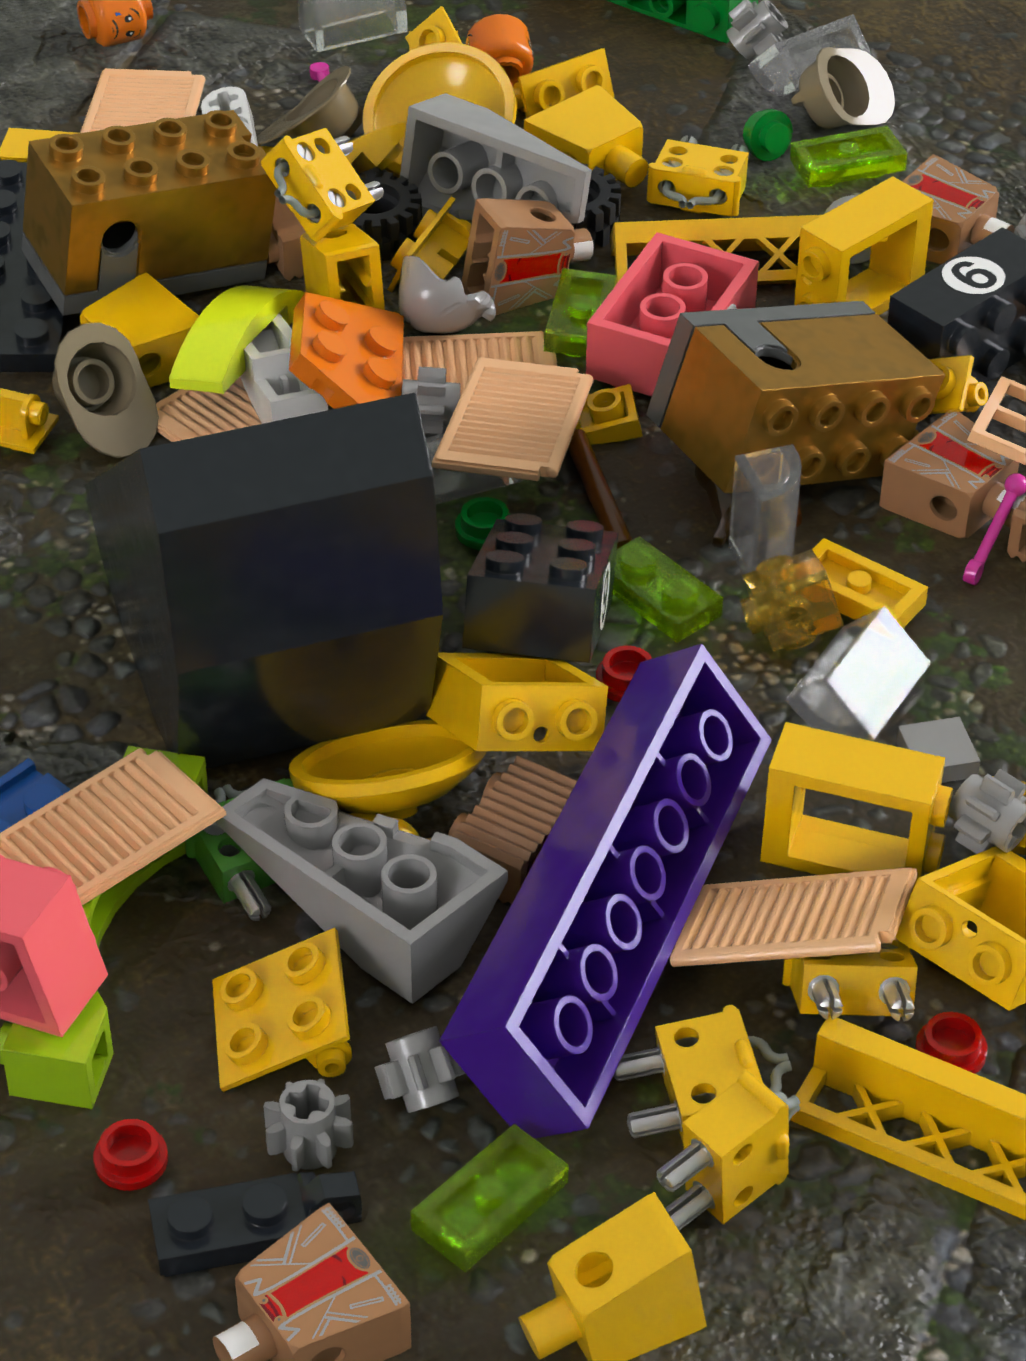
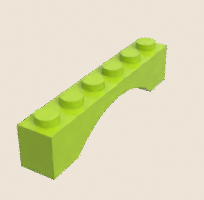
M128 746L124 757L141 747ZM142 748L147 755L156 751L155 749ZM157 750L162 752L208 794L205 757ZM185 841L82 905L90 928L95 936L98 949L101 939L118 909L138 886L159 869L186 854ZM98 990L63 1037L8 1021L2 1025L0 1029V1065L5 1067L9 1096L93 1109L113 1057L108 1010Z

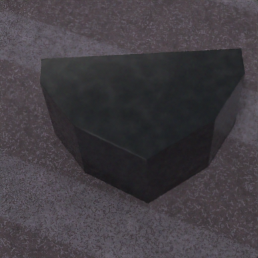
M416 392L142 448L85 484L99 552L117 613L152 714L168 752L205 757L206 769L429 718L426 715L431 707L443 621V602L434 475Z

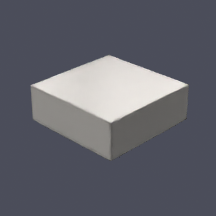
M960 716L898 726L896 738L898 747L945 757L942 783L967 779L972 774L979 773L980 759Z

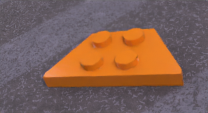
M305 292L294 308L289 371L310 389L318 392L333 409L400 396L402 393L404 316L388 310Z

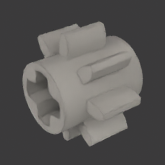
M743 0L728 13L733 21L731 22L732 27L726 31L727 36L733 46L746 59L750 60L757 54L759 58L764 56L768 61L786 46L781 38L783 37L782 32L788 28V24L779 10L769 0H762L758 4L755 1L751 3L749 0Z
M419 367L417 380L402 379L401 395L416 392L425 438L441 439L443 425L448 426L460 399V383L446 382V368Z
M999 769L994 777L987 774L983 778L976 773L969 776L959 787L949 806L948 816L957 821L953 828L959 831L955 841L976 854L995 846L1006 853L1012 851L1026 834V797L1023 796L1026 791V784L1002 769Z
M437 1026L385 1043L390 1062L374 1067L384 1099H395L403 1096L408 1113L422 1110L459 1096L454 1079L466 1073L439 1042L441 1037Z
M319 1079L318 1081L301 1080L295 1083L289 1081L285 1083V1090L280 1096L279 1103L274 1101L264 1103L267 1152L269 1155H277L283 1152L287 1161L292 1164V1171H298L300 1168L317 1169L323 1166L328 1169L332 1167V1159L335 1157L338 1147L351 1148L354 1144L353 1122L350 1121V1097L348 1094L334 1097L332 1090L325 1085V1079Z

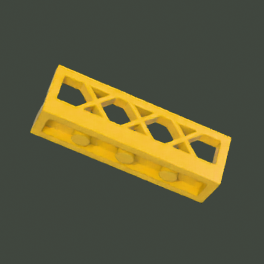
M822 215L614 222L610 234L611 256H615L616 284L628 270L627 256L639 255L656 232L729 253L766 251L771 258L758 271L757 285L796 283L797 266L784 253L787 250L799 249L801 227ZM778 262L786 270L769 269Z
M829 1014L828 1019L824 1021L817 1033L813 1067L796 1094L800 1100V1110L792 1116L790 1121L1026 1220V1193L1018 1179L1026 1177V1094L840 1018L832 1020ZM824 1085L852 1096L858 1108L835 1113L814 1104ZM905 1118L919 1124L925 1137L901 1141L887 1135L881 1122ZM972 1146L986 1152L992 1166L970 1170L956 1164L949 1150Z

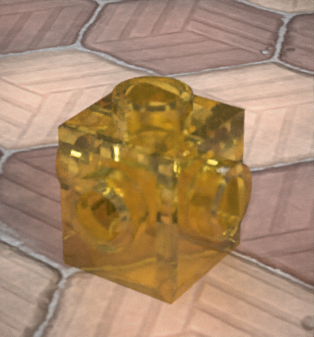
M812 549L792 557L779 555L768 558L761 562L755 571L742 575L749 597L739 600L748 628L752 635L762 632L773 652L782 648L791 650L805 647L817 638V635L844 626L827 572Z

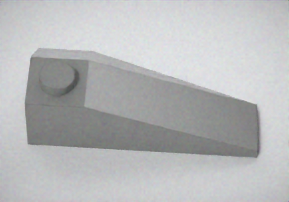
M447 93L409 106L400 176L407 178L409 185L414 183L418 187V193H421L423 217L429 209L438 213L452 196L456 200L449 213L459 220H472L475 200L488 198L547 201L554 204L570 223L584 221L592 169L490 109Z
M265 778L222 806L227 815L216 821L324 931L334 927L337 929L340 948L362 970L412 1004L461 967L508 881V871L458 838L435 832L431 839H426L399 830L397 819L377 814L373 821L362 819L338 811L336 800Z

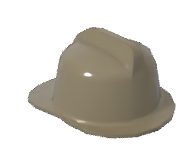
M822 48L816 56V61L810 64L801 74L799 79L800 91L791 98L793 106L805 108L811 119L818 126L825 129L845 125L876 126L883 124L893 114L895 104L893 86L887 72L878 60L869 53L853 48Z
M349 66L340 67L322 79L297 106L257 136L258 146L266 144L282 135H287L294 139L323 128H327L333 139L341 136L350 138L363 123V110L346 83L351 74V68Z
M86 323L69 331L58 346L52 377L54 395L60 406L70 414L76 429L84 441L99 453L122 458L128 457L139 449L148 447L157 433L159 416L155 399L130 341L116 328L103 323Z

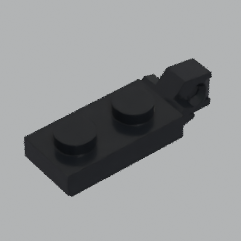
M355 1171L319 1174L318 1176H315L314 1172H300L298 1175L295 1172L148 1199L160 1276L169 1277L250 1262L327 1203L333 1206L346 1224L362 1222V1201Z

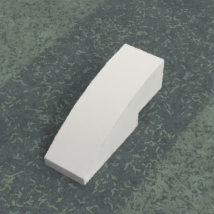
M280 314L244 348L246 371L240 378L262 424L328 410L326 400L289 371L292 329Z

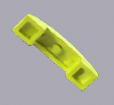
M241 285L230 288L218 295L202 311L188 332L169 376L170 388L224 394L246 371L244 348L278 314L290 326L293 322L294 308L305 292L292 289Z

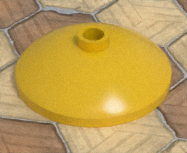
M443 42L428 44L398 57L374 81L368 92L363 109L364 134L395 123L404 122L407 124L409 106L444 93L488 108L515 124L517 112L515 93L505 70L486 52L461 43ZM404 135V137L398 142L403 148H404L405 135ZM403 150L385 168V170L393 173L397 178L400 177Z
M418 720L315 744L298 754L291 761L289 772L295 788L336 800L340 810L363 814L378 813L404 819L416 814L418 811L417 806L432 802L457 786L478 767L487 751L474 750L433 720Z

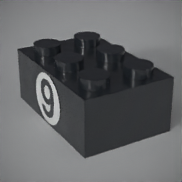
M1003 227L892 294L890 296L887 323L927 359L972 355L974 357L971 371L972 377L978 382L983 383L998 378L1004 370L1026 357V240ZM930 414L928 416L932 418L937 414Z
M523 513L510 514L505 519H496L467 575L462 648L590 663L613 601L618 532L604 531L603 525L586 520L570 521L566 526L542 524L540 517Z

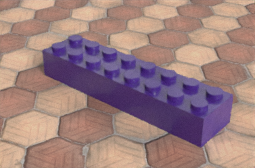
M703 644L640 662L439 1040L521 1141L589 1128L772 741Z

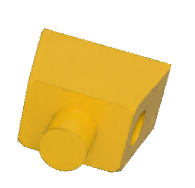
M595 85L524 119L525 131L576 161L588 164V168L592 170L596 166L604 169V176L611 173L616 180L621 181L628 187L639 185L647 175L648 162L642 158L643 126L641 121L599 85Z
M353 223L328 232L319 242L310 239L306 232L301 235L300 243L306 292L385 310L379 244Z
M145 272L83 309L79 317L80 325L103 323L116 328L130 341L149 388L169 382V376L179 350L199 315Z
M655 1192L643 1197L553 1254L547 1265L556 1298L518 1317L522 1330L539 1360L577 1341L588 1361H628L707 1327L692 1250Z

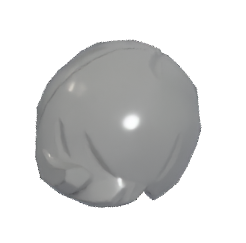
M404 257L400 274L398 304L400 314L404 316V320L414 329L430 334H452L471 326L480 317H484L490 322L495 318L496 307L490 294L485 291H479L466 295L460 278L453 276L448 281L443 280L419 257Z

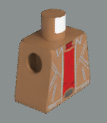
M931 155L902 181L934 200L926 259L928 261L943 264L1002 227L1012 233L1015 231L1013 225L996 219L999 192L995 186L939 156Z
M476 199L462 276L464 292L466 295L479 291H485L490 294L494 300L496 315L558 297L565 289L569 264L591 259L594 249L592 236L586 228L574 229L572 224L555 205L547 201Z
M960 412L945 413L884 461L879 506L954 537L968 538L990 519L994 518L1006 493L1004 487L1005 480L1009 475L1018 473L1019 462L967 441L975 423ZM1026 495L1016 498L1004 523L1007 527L1011 528L1012 515L1015 508L1019 507L1020 502L1024 501Z
M327 1203L240 1269L235 1277L238 1315L241 1321L215 1335L212 1339L214 1349L220 1361H384L402 1354L411 1348L410 1302L333 1206Z

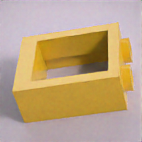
M892 176L803 225L800 231L794 305L863 301L875 314L881 315L888 311L892 294L925 275L934 200ZM871 246L869 268L848 279L850 258Z
M438 652L431 707L426 716L476 751H594L605 728L608 686L564 660L508 653ZM539 727H544L546 730L545 737L542 740L536 741L534 739L535 730Z
M785 722L769 766L760 861L816 875L912 867V869H917L916 881L919 877L924 876L925 872L931 873L939 870L946 835L935 833L934 831L935 826L945 827L953 794V788L941 785L945 757ZM805 789L911 812L912 819L909 839L803 815Z
M995 846L919 877L905 908L895 939L1008 1011L1026 1003V859L1012 851L1006 853ZM969 920L976 924L977 934L967 928Z

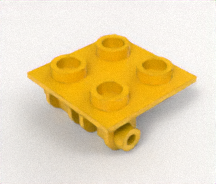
M335 927L212 979L220 1089L223 1092L305 1058L318 1069L319 1074L322 1076L336 1077L345 1072L346 1065L352 1059V1049L347 1042L350 1040L339 936Z

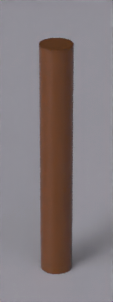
M575 429L568 452L599 524L603 525L604 531L618 532L616 558H626L634 552L635 544L585 431Z

